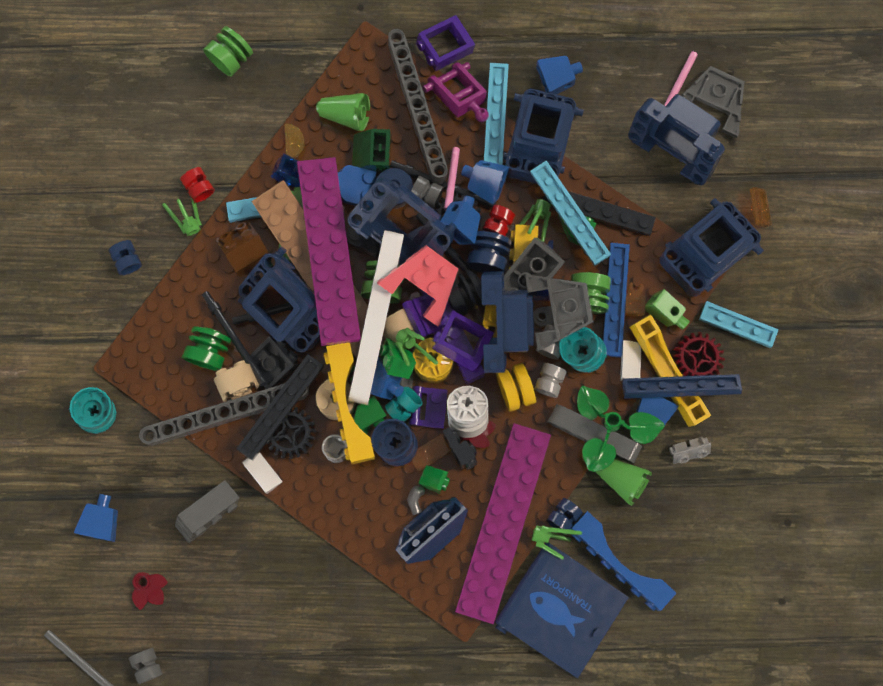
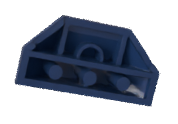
M456 497L431 503L403 528L396 551L407 564L432 559L460 534L468 510Z

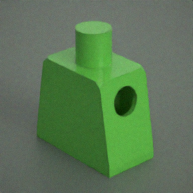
M665 289L654 293L643 307L646 312L667 327L676 324L683 330L690 322L683 316L686 308Z

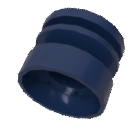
M477 231L475 244H470L474 250L468 252L466 266L480 273L504 271L505 274L508 261L503 256L509 255L510 250L508 248L511 247L512 241L508 237L497 233Z
M384 420L375 427L372 434L374 451L389 465L403 466L409 463L417 453L418 441L409 426L401 420ZM396 442H399L398 448L394 447L396 446Z

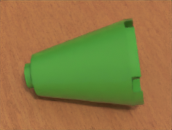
M359 93L325 97L317 102L316 111L320 117L357 131H363L368 124L369 117H366L367 110L370 111V100L367 94Z
M616 459L606 469L596 471L631 506L634 505L632 501L634 497L638 499L649 482L646 479L647 475H652V472Z

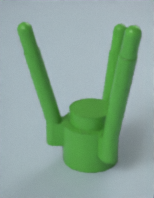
M177 199L179 208L185 218L182 221L183 224L172 210L163 203V207L181 228L183 234L186 233L187 236H191L201 230L200 226L202 224L199 219L197 204L193 200L192 206L195 219L192 216L188 217L181 200Z
M538 199L519 224L524 225L533 214L535 217L527 232L531 234L538 218L543 219L545 217L541 235L543 242L551 215L549 211L551 205L547 201Z
M409 328L402 329L397 333L395 345L399 348L407 366L410 365V362L403 347L410 349L413 346L435 365L438 364L437 360L416 343L415 338L424 340L423 336L411 331Z
M536 525L532 541L536 542L537 547L543 548L563 560L564 556L546 546L544 542L548 543L550 537L571 541L569 537L551 532L582 535V531Z

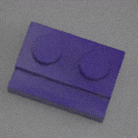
M428 295L414 298L402 304L415 333L423 337L435 334L437 331L440 332L442 328L441 325L436 326L423 316L431 304Z

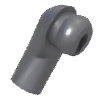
M422 486L411 488L407 497V502L413 515L422 512L418 503L420 496L425 493Z

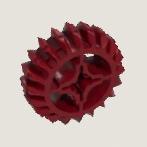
M698 332L696 338L695 334L691 333L690 338L685 335L683 341L679 340L677 342L679 347H674L673 350L676 354H673L672 358L677 359L675 364L676 366L679 365L678 369L683 372V376L719 375L718 369H723L724 366L721 362L725 361V358L720 357L724 350L718 351L721 344L715 345V338L708 340L709 334L702 338V333ZM700 344L698 350L690 349L688 351L685 349L689 345ZM706 348L711 352L713 360L706 354ZM700 353L702 359L697 363L695 357ZM684 356L691 362V368L686 365ZM701 365L711 366V369L706 372H696Z

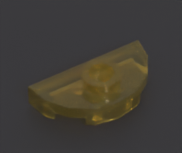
M285 124L286 160L290 161L294 160L304 150L305 141L303 133L298 127L292 124Z

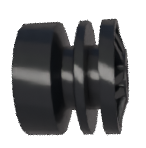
M470 269L464 271L466 280L461 273L457 275L459 284H456L454 281L448 298L453 311L462 316L468 315V304L475 311L478 310L476 301L480 307L486 306L482 305V286Z

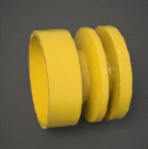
M427 338L418 345L433 357L437 356L438 364L435 365L432 361L429 362V359L415 348L413 352V357L416 361L414 370L421 380L427 383H439L450 375L453 369V360L432 350L435 342L432 341L433 338Z

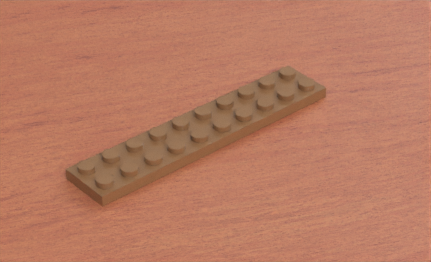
M283 180L251 202L280 245L287 250L286 254L306 284L314 291L304 211ZM353 285L361 337L368 305ZM384 335L382 336L381 345L385 342ZM360 341L350 342L351 351L357 358Z

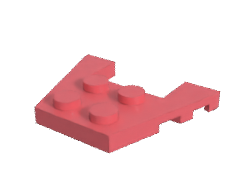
M426 245L409 257L405 263L390 271L391 273L386 277L378 280L377 284L393 294L404 278L412 282L434 298L423 316L436 326H439L458 268Z

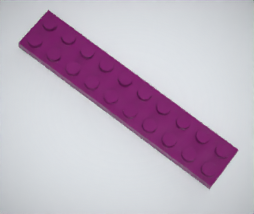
M336 158L297 161L321 346L361 341Z
M513 424L458 601L456 613L494 624L551 437L550 434Z

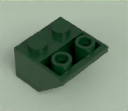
M369 129L354 134L352 166L375 172H383L390 169V129Z

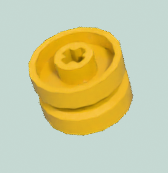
M523 363L512 367V376L507 369H505V373H496L498 384L509 412L520 408V399L525 406L536 403L534 388Z

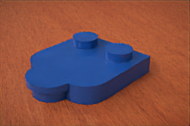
M351 165L341 168L338 172L342 203L357 206L375 183L376 172ZM366 200L367 205L373 207L374 203L371 200Z

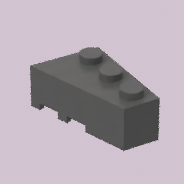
M224 480L178 514L175 527L190 544L211 525L217 524L223 518V515L234 511L238 507L237 504L240 498Z

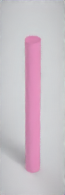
M692 51L664 106L669 103L675 94L679 93L698 56L696 52Z
M458 147L452 148L444 206L445 211L449 204L453 202L460 151Z

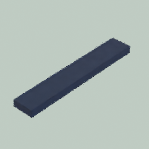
M739 374L624 378L622 380L624 398L731 395L742 393Z

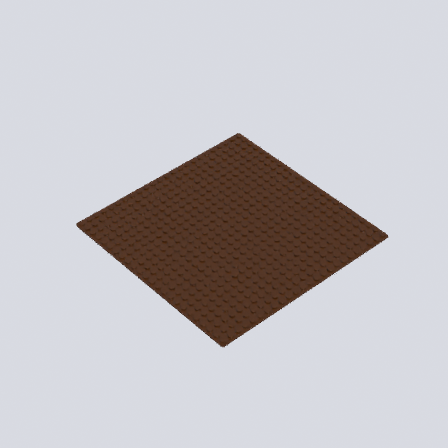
M364 21L94 366L95 372L162 421L224 403L214 382L215 372L217 371L194 365L182 359L185 347L187 345H196L188 339L190 335L197 336L191 332L193 326L211 328L228 337L215 315H212L209 311L208 304L202 296L204 292L209 291L214 301L219 303L222 308L221 312L249 355L271 336L257 321L251 323L247 321L234 325L232 317L247 314V311L237 301L240 298L239 286L262 257L235 272L216 239L221 234L236 228L238 224L249 221L268 252L275 253L279 248V242L263 218L229 222L226 202L259 197L283 180L289 189L294 191V188L300 187L297 161L335 157L337 172L347 165L352 166L354 134L363 131H357L320 117L316 111V105L321 98L359 93L367 94L370 100V111L367 110L366 117H369V121L363 131L369 129H390V164L393 160L403 165H411L414 169L428 174L388 48V35L367 21ZM410 51L421 87L428 83L430 76L434 75L438 78L444 75L439 70L435 71L425 60ZM403 72L405 75L411 74L410 72ZM453 79L443 83L453 95L465 89ZM415 88L408 89L409 91H416ZM432 90L427 93L423 91L448 168L446 182H448L452 148L458 147L460 151L455 185L469 190L468 184L470 179L462 176L461 172L465 165L474 168L477 162L480 160L484 161L486 121L479 122L472 110L457 118ZM470 94V95H468V96L462 98L461 100H459V102L462 101V100H464V99H466V98H468V97L471 96L472 94ZM484 102L479 107L487 110V103ZM419 104L413 105L415 108L422 107ZM506 115L503 157L504 153L509 151L516 124ZM425 121L418 122L421 125L427 124ZM429 137L424 138L427 142L432 141ZM435 154L429 155L433 159L438 157ZM564 155L562 166L565 169L563 174H559V179L567 191L651 215ZM515 164L510 165V167H512V168H517V167H518V166L515 165ZM441 171L434 172L438 176L443 175ZM376 172V179L381 172ZM411 176L410 178L414 186L417 178ZM506 176L496 205L506 207L515 214L511 226H507L509 230L506 237L509 239L511 238V230H515V225L521 223L532 205H535L538 199L543 200L544 192L538 184ZM446 189L443 190L441 198L446 199ZM407 202L394 206L387 215V218L393 221L406 234L421 226L423 227L415 217L419 212ZM344 203V222L347 232L350 227L348 217L356 206ZM478 203L476 208L481 209L480 215L482 216V220L479 221L481 227L478 228V231H483L482 228L486 219L490 218L489 213L492 208ZM550 207L551 215L544 243L565 261L553 278L570 281L572 274L581 272L599 273L607 276L609 257L594 266L581 246L568 241L559 220V214L555 208ZM532 214L524 225H531L535 216ZM545 217L543 219L538 218L535 226H538V238L540 240ZM657 218L655 219L650 236L594 220L593 222L596 223L594 230L608 251L610 243L630 244L623 340L638 342L629 327L650 315L643 307L654 293L665 289L686 308L683 316L690 322L683 330L676 324L667 327L653 317L661 330L670 353L725 273L715 280L712 284L713 288L709 292L705 290L696 297L689 296L661 266L659 261L660 256L666 249L665 245L670 241L672 243L682 236ZM454 239L450 244L465 262L467 261L468 252L474 250L470 244H456ZM512 242L511 247L508 248L509 250L514 249V242ZM348 244L353 285L361 295L363 281L370 280L364 276L365 271H367L366 262L378 261L379 254L377 258H374ZM444 251L443 258H445L447 261H449L451 264L458 268L454 280L455 283L459 284L457 277L459 273H461L466 280L463 270L448 255V253ZM509 255L503 256L508 261L505 274L508 272L509 267L513 265V260H509ZM666 255L669 260H674L671 255ZM272 258V265L275 266V260ZM296 268L292 270L306 284ZM679 269L682 274L686 275L684 269ZM474 271V273L481 279L483 273ZM404 278L402 284H399L402 288L400 302L389 303L387 317L403 309L402 304L409 301L411 294L418 292L421 297L417 286ZM692 283L695 288L699 289L698 284ZM271 285L258 299L264 305L262 309L289 303ZM548 289L528 293V296L533 295V312L537 308L551 306ZM362 297V298L364 299V301L366 302V304L368 305V304H369V300L366 299V298H364V297ZM476 301L478 310L475 311L468 304V315L464 317L483 326L485 306L480 307ZM293 309L270 315V317L278 325H281ZM605 313L592 314L594 322L585 327L590 328L603 340ZM539 314L540 319L546 318L544 314ZM534 324L533 346H529L528 352H506V369L512 376V367L523 363L534 388L537 379L542 377L540 371L543 363L563 368L567 372L563 382L559 383L561 389L557 398L546 396L534 390L535 404L525 406L520 399V408L509 412L503 399L496 373H485L483 378L467 385L455 361H453V369L450 375L439 383H427L421 380L413 369V386L448 390L447 400L455 389L462 386H473L485 393L488 399V420L495 423L496 428L487 436L490 443L489 447H474L477 451L476 460L478 462L475 467L469 470L466 468L461 470L443 438V430L449 428L447 401L444 429L410 426L409 419L412 418V412L411 416L404 422L415 434L418 441L417 453L409 463L403 466L389 465L381 459L374 451V448V460L351 464L350 460L345 459L340 463H333L323 454L322 444L330 435L341 436L340 429H343L342 421L338 422L325 417L316 403V393L319 387L329 379L328 372L331 371L330 364H326L324 357L327 348L326 346H321L320 340L313 349L297 352L285 340V347L288 351L291 350L297 354L299 364L309 354L323 364L324 368L308 387L309 395L305 399L298 401L294 406L298 408V414L301 410H304V417L306 415L311 416L308 422L314 421L315 423L313 427H310V429H316V433L310 434L316 438L315 441L309 440L313 447L309 448L306 445L304 448L308 452L305 454L300 450L301 457L299 458L296 453H293V459L289 458V453H287L285 459L281 457L282 452L276 456L274 454L276 448L272 451L268 449L271 444H265L260 451L261 455L282 480L280 485L266 494L242 463L248 457L236 449L263 412L184 437L463 642H467L482 621L456 613L455 611L513 424L550 434L551 437L505 587L536 545V542L532 541L535 526H549L546 521L552 511H557L556 506L562 498H569L588 470L582 454L586 442L548 423L555 405H561L580 414L577 407V397L581 386L600 390L607 395L609 408L603 414L616 412L621 416V420H623L638 398H624L622 380H620V357L606 356L604 363L599 369L589 373H582L570 366L561 355L556 360L536 351L535 333L543 332L545 327L540 328ZM314 325V330L318 333V327ZM488 326V330L494 332L495 327ZM463 329L474 350L479 337ZM435 334L426 336L424 338H433ZM415 338L417 344H419L422 341L420 339ZM302 339V343L306 347V340ZM232 341L230 345H224L228 348V352H218L225 359L222 369L226 368L228 370L233 368L235 363L243 360ZM413 346V347L410 348V349H408V348H405V349L414 352L415 347ZM641 348L640 378H651L655 375L656 371ZM352 352L354 365H356L357 358ZM483 356V358H482V360H481V363H480L483 369H484V356ZM298 366L275 386L285 384ZM354 371L349 374L347 382L350 385L352 383L350 379L353 377ZM259 385L256 389L254 386L251 388L252 393L250 394L265 390L266 388ZM422 394L419 420H425L427 395ZM375 396L387 419H393L385 408L390 400ZM261 397L258 400L259 406L267 403L266 397ZM242 403L239 406V411H246L249 407L248 403ZM357 403L354 412L351 414L353 420L356 414L357 406L359 405ZM227 408L223 409L220 413L221 417H227L230 410ZM209 414L204 415L202 423H208L211 416ZM597 416L596 419L592 420L605 427V418ZM287 418L293 426L304 424L296 418ZM185 421L183 428L189 429L192 426V421ZM282 423L275 431L274 436L283 429ZM286 425L288 428V430L286 431L288 433H285V435H288L293 441L292 433H294L295 431H292L288 427V425ZM373 426L372 428L368 429V432H369V433L367 434V435L370 437V439H371V443H372V434H373V431H374V429H375L374 426ZM305 430L297 436L298 445L305 437ZM288 440L276 441L281 447L292 448ZM396 442L395 448H398L399 442ZM428 465L448 472L450 482L446 491L442 490L441 494L424 488L425 493L420 496L418 501L421 511H424L433 502L456 497L468 512L460 534L432 559L407 564L396 551V547L398 546L403 528L419 515L412 514L407 497L411 488L420 486L418 484L425 466Z

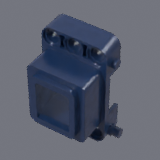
M531 88L522 95L515 93L514 101L520 102L521 105L508 153L505 152L503 160H506L505 166L509 167L507 176L538 184L528 169H534L547 161L559 178V174H563L565 169L562 166V161L573 117H582L584 110L576 107L573 98ZM531 113L559 120L554 139L527 133ZM515 164V165H517L518 167H517V168H512V167H510V165Z
M675 94L666 106L653 98H648L636 112L628 133L629 139L648 153L656 144L685 163L686 165L680 174L700 186H704L714 173L725 151L723 144L715 139L721 125L720 121L678 94Z
M379 178L348 217L349 225L355 229L357 234L362 235L366 239L370 235L380 244L382 243L384 230L404 234L398 265L405 263L409 257L426 245L441 256L453 241V233L457 228L452 222L447 227L441 222V215L404 185L392 183L387 178ZM377 186H384L386 192L379 191ZM401 198L428 219L414 238H411L387 218V215ZM366 200H371L374 203V207L368 206ZM355 214L360 215L362 217V221H358L355 218ZM439 235L446 236L448 241L440 240Z
M714 198L710 202L714 207L713 210L675 242H668L665 245V251L660 256L661 266L689 296L696 297L705 290L709 292L713 288L712 284L715 280L748 253L755 251L759 256L764 251L759 244L761 234L731 202L721 203ZM715 222L735 242L719 257L699 238V235ZM666 255H671L674 260H669ZM679 269H684L686 275L682 274ZM692 283L698 284L699 289L695 288Z
M281 246L275 253L265 254L239 286L240 298L237 301L278 342L286 340L288 345L297 352H305L313 349L320 341L314 291L292 271L296 267L283 256L287 250ZM272 258L275 260V266L272 265ZM270 285L294 307L293 311L281 325H278L262 309L264 305L258 300ZM314 325L318 327V333L315 332ZM302 339L306 340V347L303 345Z
M504 271L484 272L481 277L482 305H496L497 338H491L489 344L483 345L484 372L505 373L507 366L506 352H528L529 346L534 344L533 295L528 296V290L505 291Z

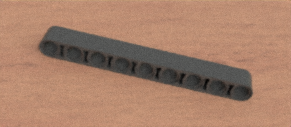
M393 29L388 35V48L429 177L433 183L440 185L447 178L448 168L405 34L400 29ZM403 72H410L411 74L405 75ZM415 88L416 91H409L408 89ZM419 104L422 107L415 108L413 105ZM425 121L427 124L421 125L418 122ZM429 137L432 141L427 142L424 138ZM435 154L438 157L433 159L429 155ZM441 171L443 175L438 176L434 172Z
M285 384L146 426L141 429L139 438L146 445L155 446L264 412ZM309 388L305 391V393L302 395L299 401L305 399L309 395ZM266 397L267 403L259 406V398ZM242 403H248L249 407L246 411H239V406ZM226 408L229 409V415L225 418L221 417V411ZM209 414L211 416L210 421L202 423V417ZM191 420L192 426L189 429H184V422ZM172 426L173 432L170 435H165V428ZM149 432L154 433V438L151 441L146 440V434Z

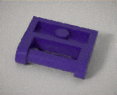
M413 386V390L420 398L422 394L427 395L425 420H419L420 408L412 413L409 425L444 429L448 390Z

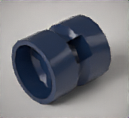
M131 240L118 242L109 248L108 251L112 260L116 261L115 266L119 275L131 274L142 267L138 255L135 254L136 250Z
M562 498L556 506L557 511H552L546 521L552 528L571 530L573 527L572 522H577L583 512L573 502Z

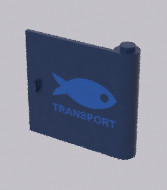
M545 543L546 546L564 556V559L561 560L542 548L494 621L497 624L495 628L504 634L507 631L578 678L629 597L550 543Z

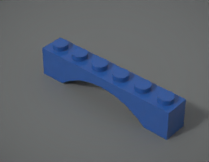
M588 511L571 528V530L582 531V535L571 534V536L579 543L583 541L587 545L586 550L593 556L597 554L602 559L601 564L608 570L612 568L617 573L615 575L616 578L623 584L627 582L631 586L630 590L637 597L642 596L646 600L645 604L652 611H655V609L661 611L676 595V592L662 579L641 576L621 564L607 545L602 524Z

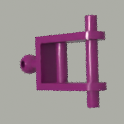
M459 62L452 64L451 71L438 78L434 75L430 76L428 83L422 86L425 93L432 90L457 118L470 110L475 113V118L479 122H484L489 117L488 111L485 108L479 107V105L485 102L487 91L467 71L471 68L468 62L462 65ZM456 77L466 88L453 95L443 83ZM472 94V95L469 96L468 98H466V99H464V100H462V101L459 102V100H461L462 98H464V97H466V96Z

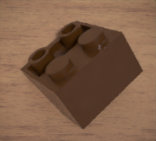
M249 221L238 224L236 228L221 234L216 239L235 272L269 253Z

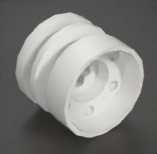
M462 386L455 389L449 395L447 411L450 429L452 431L456 430L457 434L464 438H473L484 432L489 423L488 399L485 393L473 386Z

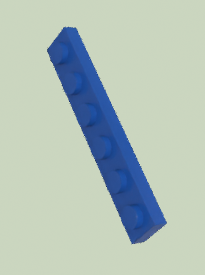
M610 243L609 248L611 255L609 256L607 276L611 278L610 292L606 293V296L609 297V302L606 303L609 305V311L604 316L603 341L607 348V356L621 358L630 244Z

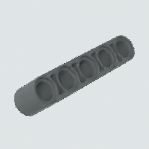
M558 404L555 405L548 420V423L585 442L593 438L604 441L607 433L606 427ZM616 432L610 433L607 444L615 447L617 458L630 464L635 463L642 448L639 443Z

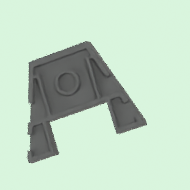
M710 66L682 94V97L690 102H693L695 99L728 114L729 117L721 132L737 139L740 131L739 125L745 81Z
M525 275L528 293L548 289L555 330L535 333L538 350H543L594 322L587 283Z

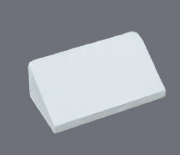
M623 340L620 380L624 378H640L641 346L638 342Z
M260 452L253 461L247 458L242 462L266 494L282 483V480Z

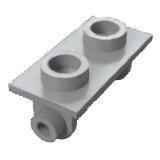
M699 437L689 440L691 447H687L686 442L672 445L669 451L673 455V464L686 463L690 459L697 457H706L711 452V443L708 442L707 437Z

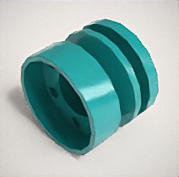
M587 327L561 339L559 343L561 357L575 370L582 373H589L599 369L607 356V348L604 341Z
M88 387L81 389L70 402L71 417L88 433L98 434L105 432L113 425L116 419L115 404L99 388ZM97 409L99 413L93 416L91 412Z

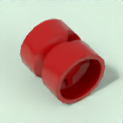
M201 167L187 171L180 179L186 190H189L188 193L194 203L206 200L215 191L210 181L206 180L207 177Z
M495 204L489 213L490 218L486 219L482 230L506 237L509 230L507 226H511L515 214L508 208Z

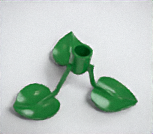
M581 386L579 390L577 407L580 415L590 420L596 419L597 416L605 418V427L607 429L604 441L593 438L588 440L583 447V459L587 469L591 472L604 470L613 463L616 457V449L613 445L607 444L610 433L617 431L620 425L631 430V438L640 444L652 442L665 427V424L660 419L645 412L632 414L629 417L630 426H628L616 412L603 414L609 408V399L605 393L586 386Z

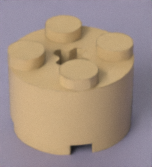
M404 308L386 318L383 331L385 339L389 338L397 342V333L406 328L415 332Z
M244 360L235 363L233 368L228 370L223 368L215 372L214 382L223 402H227L226 398L233 400L252 393L251 388L255 386L257 389L259 387L250 364H246Z
M328 379L319 387L316 393V403L325 417L338 421L336 410L339 409L338 402L334 403L332 400V391L335 390V386ZM347 382L346 400L349 412L352 414L356 408V403L348 401L351 385Z

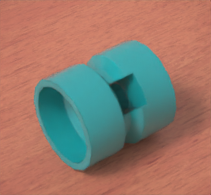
M404 387L403 393L397 398H392L385 408L393 419L405 422L411 416V412L414 413L422 406V400L413 389Z

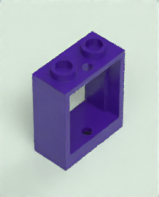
M456 15L420 32L416 41L418 49L421 52L423 51L426 56L428 65L432 66L435 71L472 54L475 43ZM449 29L460 47L439 57L428 39Z
M452 311L448 316L444 315L440 322L442 328L433 337L432 341L435 343L432 350L474 371L480 365L484 356L483 345L489 344L494 332ZM452 323L479 337L472 356L444 341Z

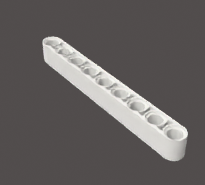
M384 230L351 383L349 402L368 405L391 293L378 285L377 282L390 274V271L394 268H397L404 234Z

